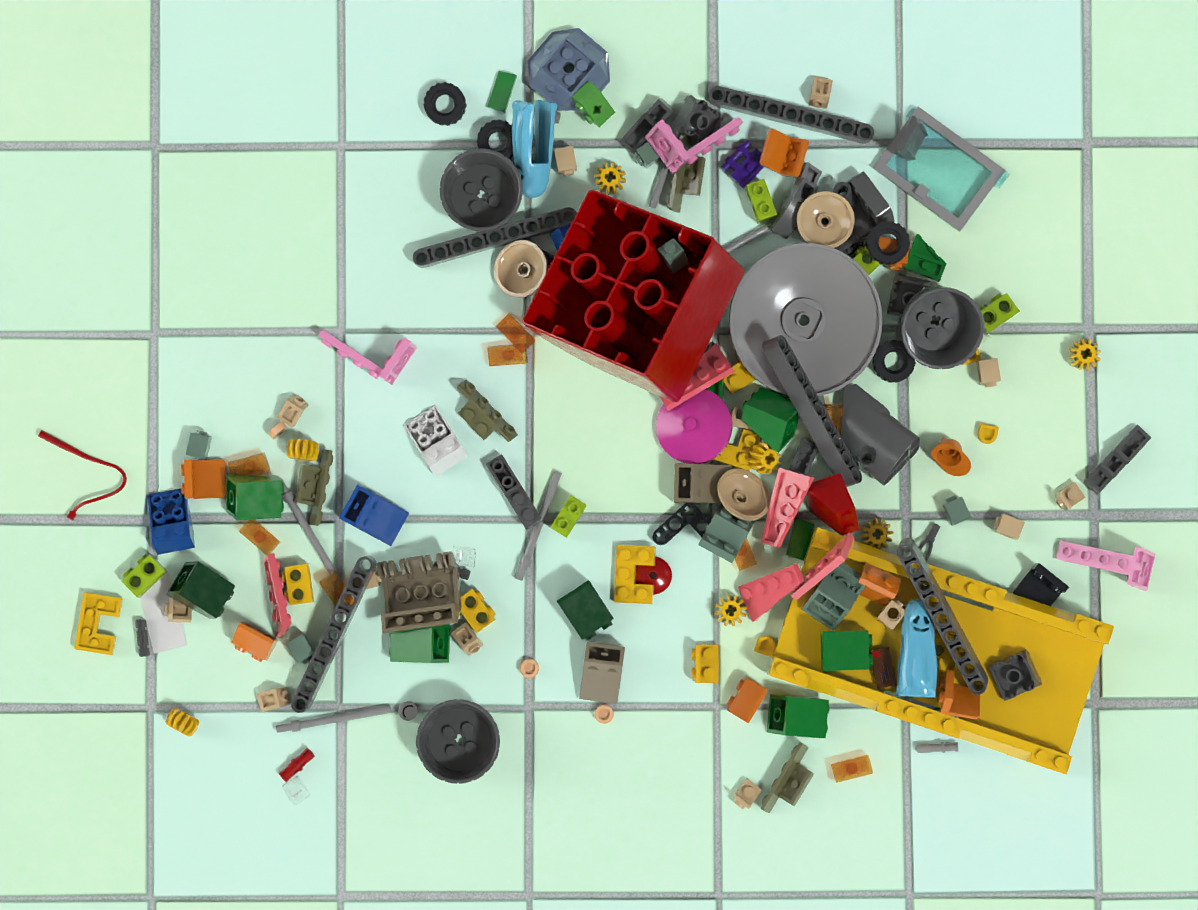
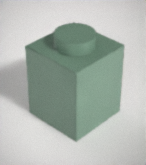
M649 142L636 149L637 155L635 158L639 165H644L646 169L661 160Z
M674 238L658 248L663 263L673 274L689 264L683 248Z
M196 430V433H190L185 455L207 460L212 440L211 437L207 436L208 432Z
M954 495L945 499L947 503L942 506L952 526L971 518L962 496L957 498Z
M301 634L286 643L297 664L310 662L315 651L305 634Z

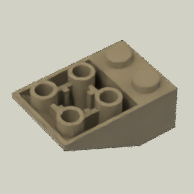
M675 463L674 503L722 504L717 491L718 481L725 472L732 469V466Z
M587 642L579 699L613 704L618 703L625 652L624 646Z

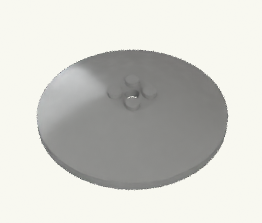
M792 244L764 255L743 275L730 305V336L735 352L746 370L766 387L788 395L762 348L764 341L783 335L817 395L823 396L850 384L865 370L872 360L879 345L882 332L881 302L869 275L855 260L845 253L821 244ZM801 315L808 317L809 321L805 326L800 325L798 322Z

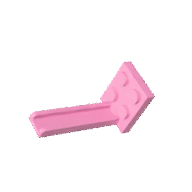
M739 117L735 118L688 151L684 149L683 143L676 138L671 127L663 119L652 128L645 138L673 174L684 164L688 163L690 165L695 162L699 154L703 156L712 150L711 146L714 144L716 146L722 144L726 140V136L730 135L732 137L740 131L739 126L743 121Z
M321 331L318 335L323 339L321 343L330 349L334 346L338 349L336 353L345 359L349 356L354 360L352 362L360 369L364 366L369 370V375L375 379L380 377L393 385L418 348L409 339L404 337L403 340L398 341L394 348L396 351L385 360V367L382 369L328 332Z
M1060 540L1056 559L1129 575L1128 585L1147 591L1156 554L1144 548L1136 547L1132 556Z

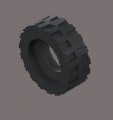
M447 82L436 83L435 86H431L429 91L425 93L423 106L427 116L434 123L441 126H450V124H456L458 120L462 119L463 114L466 112L467 104L465 96L457 86ZM442 95H449L454 100V108L449 113H441L436 108V101Z
M499 119L485 123L477 135L478 149H490L492 151L493 149L489 146V138L493 133L500 132L507 137L508 142L503 150L497 152L503 154L508 159H512L514 157L512 125L507 121L504 122Z
M884 221L872 228L866 240L869 256L874 261L879 262V264L886 265L896 264L901 261L907 254L910 245L909 234L906 232V229L901 224L894 223V221ZM892 234L896 237L898 245L893 252L887 253L880 249L879 239L882 235Z
M891 340L881 344L877 348L872 360L876 375L889 383L905 380L913 372L916 364L901 340ZM897 352L903 357V365L899 370L892 371L886 367L885 357L888 353Z

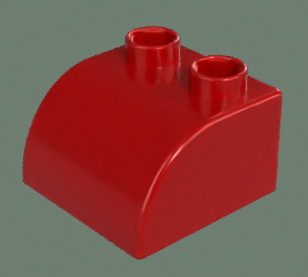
M590 190L586 194L522 322L527 328L581 361L667 400L678 402L744 274V269L712 236L596 190ZM673 238L683 248L689 261L688 265L674 274L663 263L658 252L659 247Z

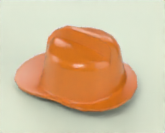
M942 437L938 445L931 451L932 458L946 473L952 476H964L969 473L971 462L962 451V446L958 441Z

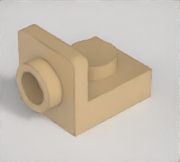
M814 76L809 106L827 109L833 80Z
M293 394L286 401L277 418L294 428L309 404L302 397Z
M734 406L733 410H730L733 427L752 431L742 420V416H739V419L736 418L738 407Z
M1076 482L1071 483L1055 494L1057 505L1061 509L1064 508L1065 511L1086 498Z
M467 622L451 633L468 656L478 652L480 647L484 645Z
M286 686L257 693L261 712L290 705Z
M747 778L733 795L736 799L734 803L741 809L745 807L750 809L763 790Z

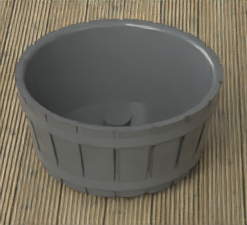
M490 149L468 150L456 156L444 170L440 181L441 203L448 216L466 229L472 231L497 229L506 224L515 215L520 206L523 192L521 176L511 160L497 151H491ZM480 190L488 193L485 201L477 197L480 194Z
M930 287L918 292L907 303L902 314L901 335L908 353L918 363L932 369H950L963 364L977 351L984 334V318L978 304L966 293L950 287ZM932 316H940L941 319L938 325L930 323Z
M463 699L448 700L436 705L424 716L417 730L416 748L418 749L417 753L423 766L434 777L448 783L463 784L479 779L485 772L487 773L491 769L499 753L500 735L493 717L482 706ZM458 734L466 738V741H463V745H459L458 742L455 743L454 741Z

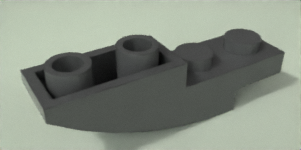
M808 162L803 164L800 176L796 179L790 195L785 197L772 225V231L788 239L797 226V214L800 206L809 196L815 194L819 188L817 183L822 174L821 170Z
M501 454L486 463V466L525 529L528 530L543 521L503 455Z

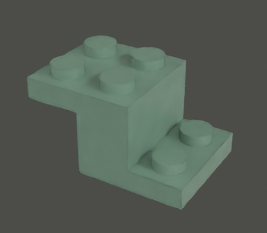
M721 504L698 545L733 563L755 521L739 519L728 512L723 504Z
M841 563L819 582L801 610L834 631L866 587L858 583L861 574L845 563Z

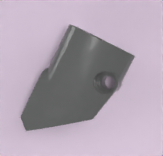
M864 171L848 180V182H839L834 187V193L847 192L841 196L849 202L854 212L855 223L850 237L843 244L834 248L846 255L856 251L862 245V242L867 240L868 234L877 224L884 221L895 222L891 207ZM823 218L821 223L827 225L828 219Z
M857 384L844 387L841 438L851 455L858 462L859 469L864 473H869L884 486L917 453L920 447V437L891 416L889 410ZM868 459L871 462L866 464L862 461Z

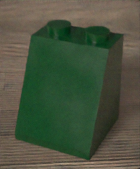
M199 561L185 562L166 595L173 597L174 600L209 619H217L224 612L225 603L232 598L235 585Z
M589 580L557 600V603L582 640L586 638L588 641L597 635L595 631L602 628L605 630L613 625L611 622L614 619Z

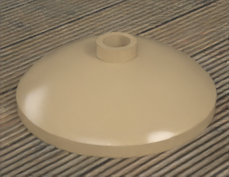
M823 191L809 196L798 210L797 227L800 235L807 243L835 248L843 244L850 237L854 228L855 218L851 205L844 197L834 192ZM823 218L828 219L827 225L821 223Z
M526 240L511 242L501 250L496 259L494 267L496 282L501 290L510 296L518 298L530 296L537 292L548 271V262L543 250L535 243ZM526 268L529 269V271H528L527 274H525V269H526Z
M736 468L728 470L719 479L717 486L719 499L726 510L732 515L745 521H755L767 513L770 505V494L763 481L754 473Z

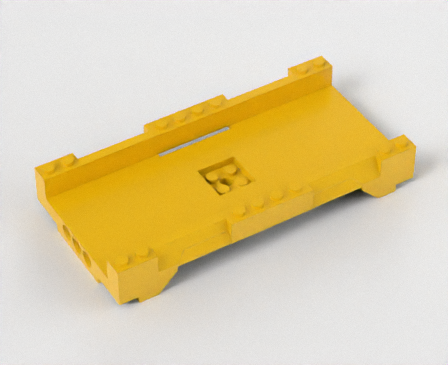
M818 527L815 528L801 567L802 575L804 576L810 568H813L845 536ZM853 540L848 556L843 563L858 573L868 563L901 579L895 598L890 599L894 602L897 599L906 606L911 600L921 599L897 555ZM917 563L911 564V566L915 569L920 568L919 564ZM928 564L942 591L993 607V610L990 611L945 596L988 676L987 688L984 693L980 694L979 718H956L884 694L885 690L896 693L897 685L877 689L872 665H869V670L822 671L821 631L832 630L801 610L819 582L798 600H795L793 597L791 598L767 675L1067 775L1073 757L1069 755L1104 644L1109 645L1114 629L1113 625L1054 608L1006 592L1007 590ZM926 580L920 581L921 584L929 585V582ZM859 595L851 610L834 631L868 630V634H872V646H869V651L889 647L897 684L903 618L893 630H890L876 619V616L884 606ZM935 597L929 598L932 602H938V599ZM890 608L887 612L890 619L896 618L897 610ZM938 614L940 618L947 619L945 614ZM934 624L935 645H939L942 648L941 654L936 656V697L908 698L941 708V702H938L941 691L939 680L941 676L944 677L946 669L954 670V684L967 686ZM952 630L947 631L949 635H956ZM962 647L956 648L959 652H965V649ZM1026 649L1041 677L1042 685L1004 701L988 665ZM971 664L965 665L969 669L974 668V666ZM974 681L977 685H983L981 681Z

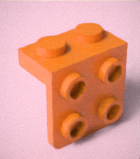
M771 128L766 137L760 164L781 176L799 178L809 141L791 138Z
M184 460V464H181V475L184 476L181 491L186 499L226 497V462L224 460Z
M866 563L860 572L861 575L858 583L866 586L860 595L882 606H886L890 599L895 598L901 579Z
M946 669L944 677L941 676L939 680V688H941L938 702H941L940 713L978 719L980 716V695L972 693L967 686L954 684V670Z

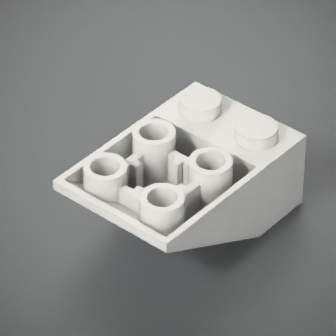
M436 405L404 425L436 477L468 457Z

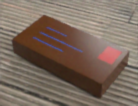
M889 647L870 650V654H873L872 666L877 689L897 685Z

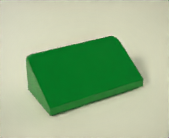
M498 72L488 108L506 113L517 79L516 74Z
M796 518L786 556L804 561L814 528L813 523Z

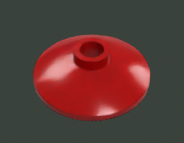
M655 557V566H636L635 584L654 585V595L664 592L669 587L672 580V571L669 564L662 558ZM651 572H655L657 574V577L655 579H651L649 577V574Z

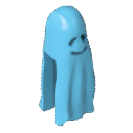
M520 100L513 101L514 164L521 176L522 194L529 198L541 196L547 189L549 182L555 113L558 106L556 103H550V101L535 100L536 152L534 160H531L534 104Z
M914 599L904 609L906 612L901 628L896 696L936 697L937 686L935 627L922 600Z

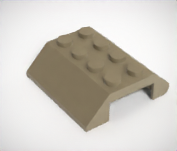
M452 551L443 552V555L436 553L437 567H434L430 554L425 555V557L422 555L409 557L406 560L405 558L400 559L399 566L401 572L397 571L393 560H389L388 563L387 561L377 563L378 577L383 579L386 613L381 614L383 634L458 623L462 606L459 571Z

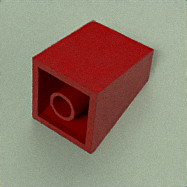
M838 473L812 482L806 494L810 512L839 535L843 536L860 530L854 503L841 474Z

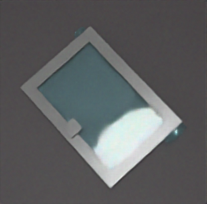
M918 106L914 109L912 107L906 115L908 118L907 122L872 168L960 232L992 188L995 186L997 189H1000L1010 173ZM912 116H916L925 127L928 136H925L915 155L916 160L906 161L894 153Z

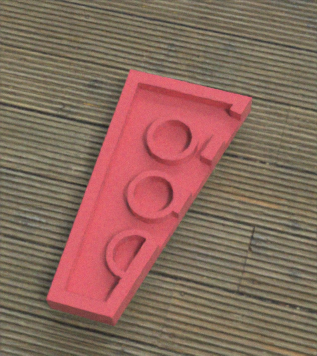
M715 343L703 354L678 402H672L661 396L659 397L669 411L735 371L717 343Z
M784 468L778 469L761 543L781 547L814 477Z
M848 533L813 568H810L803 576L805 581L792 591L791 597L798 600L843 563L848 556L855 537Z
M275 553L267 554L263 561L267 585H271L269 601L271 604H274L273 614H271L272 621L277 623L278 629L274 631L275 638H281L290 627L292 620L291 615L287 614L286 607L288 601L282 591V588H284L283 578L279 577L280 563L275 558Z
M798 563L739 586L738 589L745 606H747L752 622L761 618L764 613L772 609L775 604L779 603L805 580Z

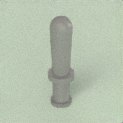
M941 742V744H917L915 751L917 753L958 752V742L945 744L944 742Z

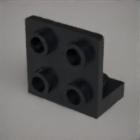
M1035 563L1015 588L1013 594L1052 606L1060 594L1068 590L1069 586L1043 565Z

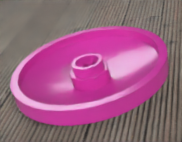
M707 389L669 411L663 404L656 421L657 437L665 452L672 458L689 464L706 463L720 455L729 443L733 428L732 416L728 406L717 394Z

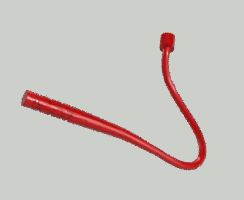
M40 431L38 437L45 439V441L83 459L112 467L118 470L123 477V482L118 489L78 504L72 511L70 510L67 515L68 519L73 521L77 515L76 511L80 507L111 497L125 487L127 483L126 473L119 466L92 457L47 432Z

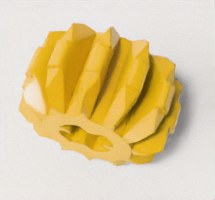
M605 162V169L597 168L600 173H595L594 177L599 179L595 181V185L602 184L599 187V191H603L606 188V194H609L610 189H612L613 193L616 194V187L620 190L623 189L620 183H626V179L621 177L625 176L626 172H619L622 168L621 165H618L615 169V162H611V167H608V164ZM609 174H612L613 178L616 179L608 182V179H605V177H609Z
M1081 338L1080 344L1075 341L1073 343L1075 348H1069V351L1074 354L1068 356V358L1075 359L1071 365L1075 366L1078 363V370H1082L1083 366L1086 371L1090 370V366L1095 368L1097 366L1095 361L1101 360L1100 357L1096 356L1101 353V350H1095L1098 346L1097 343L1091 346L1092 339H1088L1085 342L1084 338ZM1086 350V354H1089V357H1086L1084 359L1082 358L1083 355H1081V352Z
M290 439L286 447V456L299 461H315L319 455V444L312 440Z
M759 442L758 445L753 446L754 451L749 452L752 458L748 460L752 463L751 468L760 474H771L772 470H777L776 464L781 463L778 460L781 454L774 451L766 442Z
M874 518V525L867 521L866 524L869 529L866 527L861 528L867 532V534L860 535L861 538L867 537L863 544L867 545L871 542L870 546L873 548L875 544L876 549L881 550V544L884 548H887L888 545L885 540L888 542L893 540L887 536L894 534V532H887L886 530L891 525L883 526L885 523L884 519H881L878 524L877 518ZM875 529L882 533V536L878 538L879 540L872 536V533L876 531Z
M727 594V602L720 597L719 600L723 605L715 604V607L721 608V611L714 612L715 615L722 614L718 621L726 619L724 626H727L729 620H731V625L734 627V619L741 624L742 620L739 618V615L746 617V614L741 613V610H746L747 606H739L744 600L741 599L736 602L737 595H734L731 601L730 595ZM728 605H733L732 608H736L733 616H729V613L726 614L725 609H728Z
M172 708L165 721L166 725L188 737L196 733L200 723L197 718L178 708Z

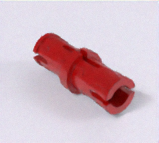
M307 747L278 774L287 783L315 757L314 753Z

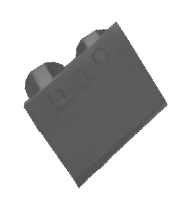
M690 95L684 99V103L672 122V126L675 130L698 144L717 131L724 116L718 110L709 107L705 100L696 99Z
M912 116L894 153L906 161L916 160L915 155L925 136H928L925 127L916 116Z
M900 273L895 274L887 314L902 317L909 300L918 292L930 288L932 281Z
M1026 649L988 665L1004 701L1042 685L1041 677Z

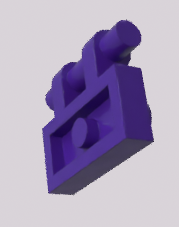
M747 139L742 145L739 144L736 147L737 150L730 157L727 156L724 160L725 162L720 167L724 172L730 167L735 170L730 177L743 189L764 168L760 164L762 153L757 148L750 153L747 149L752 144ZM742 155L745 156L746 159L738 165L736 161Z

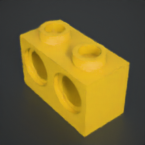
M309 564L284 567L285 571H282L283 582L287 584V590L284 591V595H286L289 605L314 602ZM294 570H299L301 573V578L298 581H294L291 577ZM297 589H301L304 593L303 598L300 600L294 597V592Z
M471 589L461 597L462 607L460 612L474 631L478 633L496 620L494 618L496 613L490 605L486 607L483 603L485 598L479 590L474 591V589ZM470 596L476 600V605L472 608L467 607L465 604L466 599ZM484 612L487 614L488 618L485 623L477 621L478 613Z

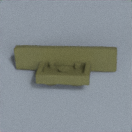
M681 134L679 140L683 143L684 149L688 151L691 146V139ZM697 156L698 159L690 165L686 163L674 172V177L671 180V196L668 199L670 210L680 213L683 195L700 196L706 158Z
M464 380L457 386L459 391L469 400L458 414L483 440L487 439L495 430L507 442L512 441L518 436L514 427L502 418L501 413L489 404L487 398L482 396L471 382Z
M322 450L319 468L308 465H301L294 502L312 506L309 525L318 526L323 517L321 510L326 500V485L330 480V474L328 473L333 463L332 450Z
M800 742L793 748L792 756L783 765L780 776L772 783V789L763 798L760 809L770 813L779 798L795 807L815 774L799 764L809 747Z

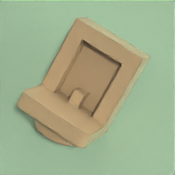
M169 597V602L165 603L164 615H168V622L191 623L192 609L180 602L173 601V597Z

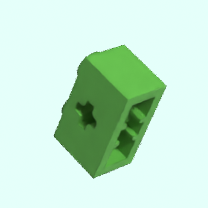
M590 81L572 96L577 102L575 104L576 108L581 113H585L583 117L590 125L594 123L597 127H600L615 113L601 91Z

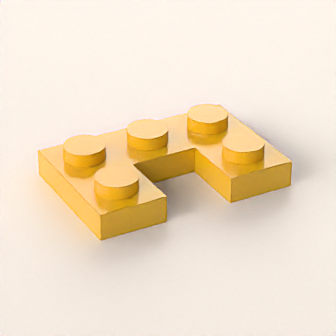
M743 429L738 447L727 444L722 453L713 460L750 471L752 463L748 460L752 458V455L749 452L754 451L753 446L758 445L761 437L755 432Z
M617 545L614 602L653 604L654 585L635 584L636 565L655 566V546Z
M84 592L74 649L106 655L114 654L117 636L99 634L98 628L101 615L120 617L123 598Z

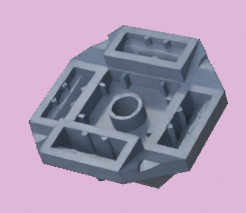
M580 28L552 32L528 59L530 88L546 101L556 103L558 111L578 110L575 106L577 102L572 96L588 81L601 92L610 83L608 52ZM566 65L574 67V71L571 73H566L563 69Z

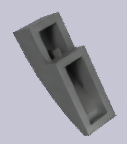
M659 98L623 136L620 142L634 154L636 149L640 148L647 141L645 137L652 128L662 119L666 122L675 110L663 98Z

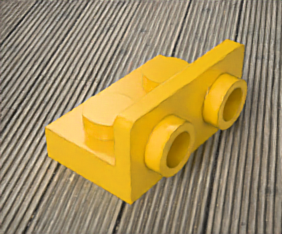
M737 359L739 363L732 366L735 372L724 378V384L731 395L756 380L746 370L740 359Z
M695 644V648H692L691 653L692 660H695V668L691 669V678L695 679V683H719V645Z

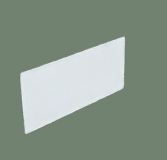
M169 572L140 598L154 654L187 645L182 622H168V615H164L165 603L169 602V597L166 594L172 585ZM140 579L136 580V584L138 587L141 583Z

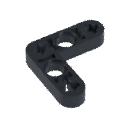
M686 503L654 531L652 538L657 545H665L688 524L702 538L705 531H700L697 528V522L705 520L709 526L711 521L694 503ZM686 506L689 508L694 507V515H687L685 519L688 521L684 523L683 519L677 514L681 512V515L686 512ZM674 518L681 522L680 528L676 530L670 527V521ZM666 525L668 530L674 534L670 536L668 533L664 537L666 539L664 542L662 540L658 542L656 540L658 537L656 533H663L666 530L663 526Z

